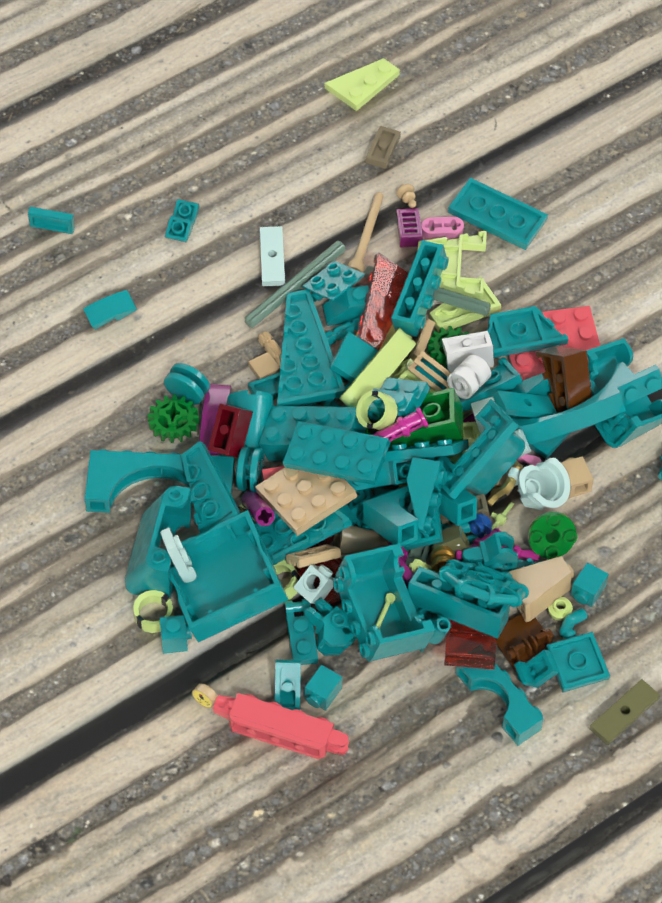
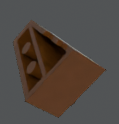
M557 345L535 351L537 359L542 358L546 371L542 375L544 380L548 379L552 393L548 395L557 413L574 408L591 398L589 360L586 350Z

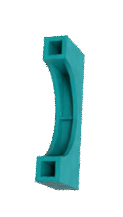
M90 450L85 491L86 512L110 513L113 502L124 489L134 483L147 479H171L190 487L186 480L181 454H163L152 451L142 453L129 450ZM226 455L211 456L232 495L234 457Z

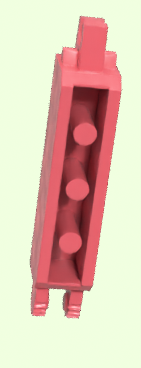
M237 693L236 698L218 695L214 703L213 713L228 719L232 732L316 759L325 757L327 752L345 755L349 751V736L335 730L334 723H331L326 718H315L306 715L298 709L290 710L284 708L276 702L268 703L258 700L257 697L251 694L243 695Z

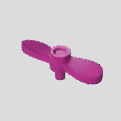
M518 545L513 548V551L518 554V559L527 560L531 558L534 562L539 560V555L533 550H522Z

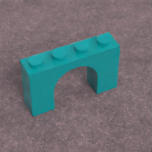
M408 486L363 501V523L393 545L400 544L401 547L418 541V519L408 512L411 502ZM441 488L442 499L439 513L457 526L477 519L476 496L464 489L456 499H453Z

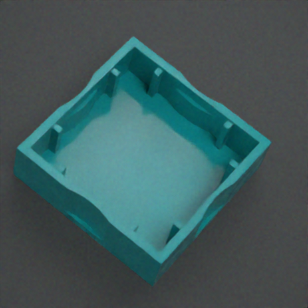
M248 510L216 525L201 535L190 537L181 542L187 555L190 557L191 567L194 568L197 575L194 581L184 582L171 559L170 581L177 590L178 602L188 627L198 643L289 600L260 532Z

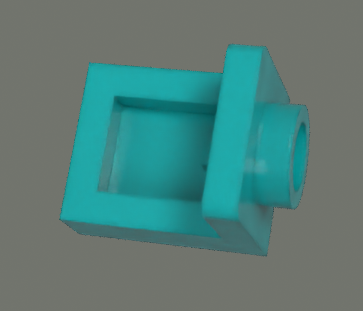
M543 650L527 663L518 661L514 664L520 682L531 687L538 688L559 673V669L549 650Z

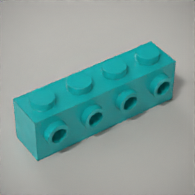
M421 241L391 317L395 331L400 328L406 334L417 337L419 330L424 328L426 312L433 305V294L435 290L439 289L442 271L447 269L449 262L444 245Z
M419 566L409 582L408 592L415 606L495 638H499L508 622L510 605L493 603L490 606L486 605L485 601L466 594L459 595L455 592V588L448 582L442 581L436 572Z

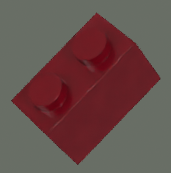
M219 404L208 450L227 456L239 457L240 450L245 445L253 411Z

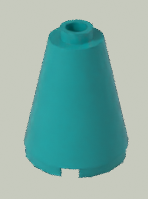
M248 390L229 394L227 396V405L253 411L244 447H250L252 453L255 448H261L259 442L271 407L274 404L273 396L256 390V395L248 394Z

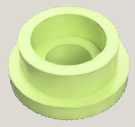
M564 597L555 600L548 607L550 616L558 621L564 620L565 616L572 613L573 610L571 602ZM556 606H563L564 609H558Z

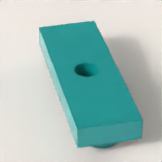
M499 390L493 394L495 402L508 415L540 418L557 414L549 396Z

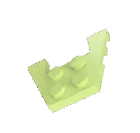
M479 231L478 235L469 236L468 233L460 234L459 238L447 240V237L424 240L444 245L446 256L449 258L447 269L443 270L441 274V288L483 300L484 279L460 277L462 250L486 251L487 231Z

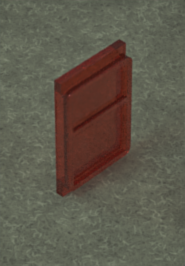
M448 619L451 627L446 634L444 665L495 670L496 638Z

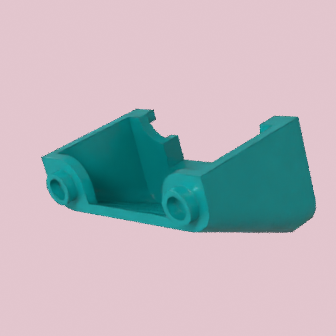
M625 338L586 350L589 360L591 397L597 394L609 382L615 372L616 364L624 362L628 367L633 361V351ZM645 396L625 405V412L594 425L610 447H621L662 424V399L651 403L649 398Z
M181 486L169 487L143 512L125 575V587L131 594L140 595L146 591L157 590L162 591L171 599L173 593L169 571L171 557L167 550L160 548L162 541L160 532L170 528L173 536H175L176 531L180 527L185 526V528L190 529L192 521L190 488Z

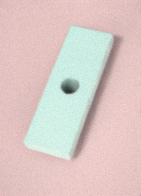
M282 226L260 227L262 286H283L285 284Z

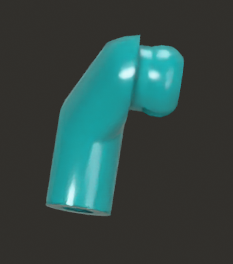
M581 608L565 616L559 629L560 637H563L564 640L575 637L576 631L573 630V627L587 619V612Z

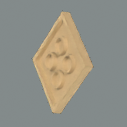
M290 468L281 469L255 486L257 493L297 536L357 497L356 490L345 479Z

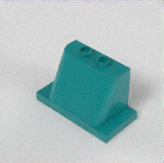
M492 399L475 416L486 429L455 464L447 456H441L437 460L442 463L447 471V481L445 485H442V488L453 499H456L464 489L476 495H486L524 452L525 442L514 432L519 425Z

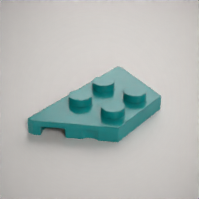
M536 306L490 315L487 331L493 345V358L568 344V336L566 334L562 335L556 330L555 324L549 318L544 317L543 313Z

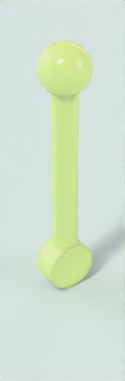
M388 593L385 596L386 603L376 623L378 628H380L390 604L395 601V595L392 593Z

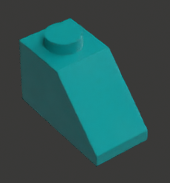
M369 286L349 288L334 301L329 300L323 305L326 325H338L348 321L351 323L352 319L358 316L363 321L370 320L372 318L373 303Z

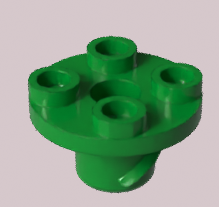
M547 512L538 516L528 530L530 547L537 555L548 560L566 554L578 538L572 520L560 512Z

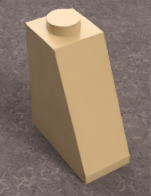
M562 556L509 571L513 579L518 583L526 585L529 590L528 597L523 599V603L518 607L525 622L534 619L552 605L555 600L571 590V579L574 578L573 569L570 564H566Z

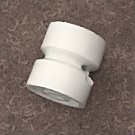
M469 355L448 376L449 388L454 387L458 397L468 399L491 377V369L481 357Z

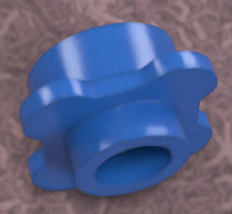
M477 514V519L469 521L471 532L479 536L480 539L484 537V534L492 532L491 520L484 514Z

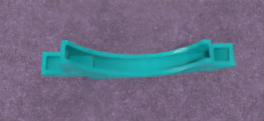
M624 362L616 364L615 372L609 382L597 394L582 404L550 416L512 419L519 425L516 430H523L529 445L589 427L625 412V405L662 389L661 372L655 364L634 374Z

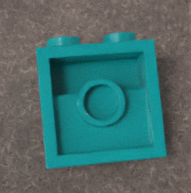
M387 377L380 389H373L372 391H379L390 395L395 400L398 412L397 420L398 417L401 416L403 418L415 412L416 408H420L430 387L427 382ZM378 398L370 404L368 416L373 420H380L383 417L385 404L381 398Z

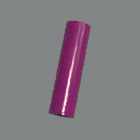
M249 490L242 495V505L259 525L268 526L274 521L275 514L257 492Z

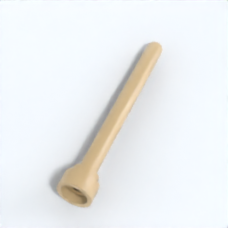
M377 192L374 196L355 257L347 264L348 267L362 273L365 271L363 259L384 197L381 192Z

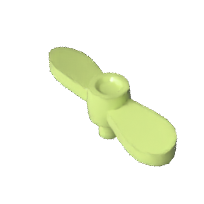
M513 502L508 504L502 514L492 513L491 516L495 518V523L491 527L492 530L505 524L507 520L506 515L513 507Z

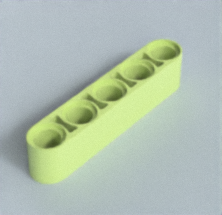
M399 328L339 399L348 407H357L358 401L364 394L382 387L386 378L391 376L417 343Z

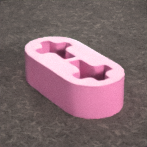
M432 217L422 222L423 237L427 240L447 237V240L459 238L460 234H463L464 223L458 217Z

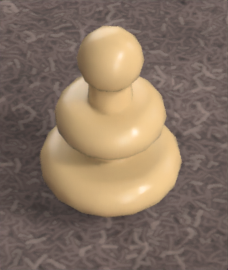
M402 184L397 190V196L404 203H408L410 208L416 207L414 186Z

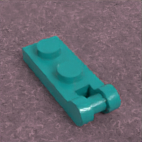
M302 599V602L285 601L292 660H301V665L318 663L314 627L304 613L307 608L311 607L310 602L306 599ZM303 611V616L294 617V612Z

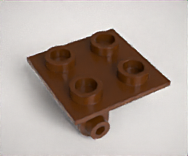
M521 614L507 622L499 638L491 636L514 670H516L514 664L518 661L527 663L540 652L546 650V645L553 643L551 638L554 637L550 629H543L536 618L525 622Z

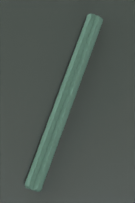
M340 241L332 244L245 316V323L250 328L255 327L286 301L287 293L298 291L312 277L316 276L345 252V245Z
M367 266L364 271L366 279L401 290L407 279L405 276L373 266ZM440 287L433 294L436 301L487 316L491 309V304Z

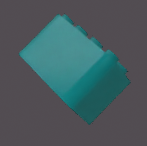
M400 544L344 556L336 573V578L333 579L334 589L340 594L342 599L343 612L348 614L350 619L351 632L358 639L360 654L368 662L424 649L435 632L431 619L424 621V615L417 614L402 578L405 569L400 567L398 563V558L404 555ZM388 593H392L395 595V601L390 604L382 624L378 628L376 623L386 603L385 596Z

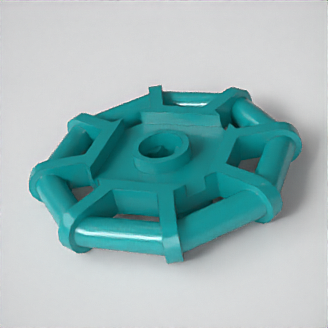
M451 559L447 561L446 566L442 567L438 573L440 579L454 587L455 592L459 595L466 594L485 601L486 605L490 606L495 603L519 607L523 603V599L529 595L527 586L513 579L511 573L497 571L484 566L479 561L467 563Z

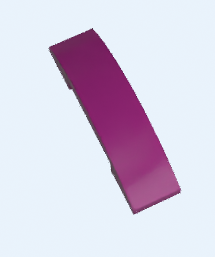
M210 384V389L205 394L199 441L204 443L207 449L219 404L227 405V396L231 393L230 385ZM209 451L211 456L223 455L217 452Z

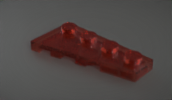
M377 253L374 256V269L370 275V288L366 294L365 311L361 316L357 337L379 351L393 324L391 317L409 273L382 254Z

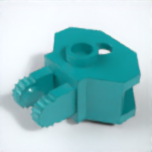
M505 531L496 532L485 541H480L479 547L465 549L462 552V562L475 563L479 561L484 566L500 572L516 570L518 554L513 551L514 538Z
M319 598L315 602V607L320 613L312 607L307 608L304 612L306 618L316 627L314 632L318 634L317 649L324 656L340 655L356 641L357 637L351 632V622L348 614H345L343 609H340L338 606L333 608L324 599Z

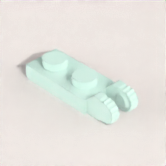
M170 528L162 530L160 533L182 580L186 583L194 581L197 575L194 568L191 567L192 562L185 548H183L179 536H173Z

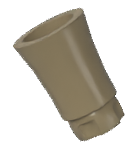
M353 525L333 536V546L341 549V555H351L386 547L389 542L374 530Z

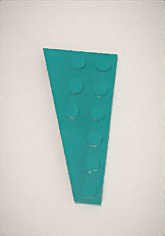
M306 289L287 293L277 406H300L340 398L346 390L341 376L330 369L334 357L310 291Z
M274 510L275 518L270 525L261 526L256 523L273 565L285 560L287 554L305 550L353 525L351 520L340 510H336L298 536Z

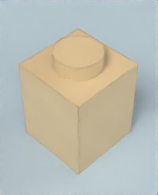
M583 456L568 458L561 462L570 479L569 498L591 492L594 479Z

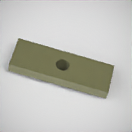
M641 679L595 720L589 729L608 746L660 699V694Z

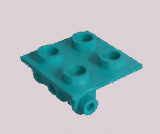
M334 261L316 276L312 277L303 285V288L311 291L314 302L321 301L323 298L334 301L363 278L365 274Z

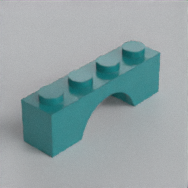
M479 646L456 662L455 674L470 691L489 690L503 699L507 712L503 718L502 728L517 746L542 730L544 719L542 712L538 707H533L530 704L525 692L511 682L510 675L504 669L501 670L497 666L490 652H485Z

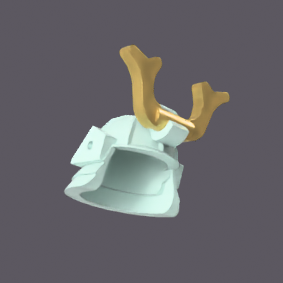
M549 458L545 462L537 463L536 466L529 465L524 468L523 465L516 461L506 472L508 473L506 482L500 488H493L486 502L492 506L500 497L511 491L515 485H518L520 499L525 507L543 510L544 506L557 508L563 505L569 497V475L565 467L556 458Z

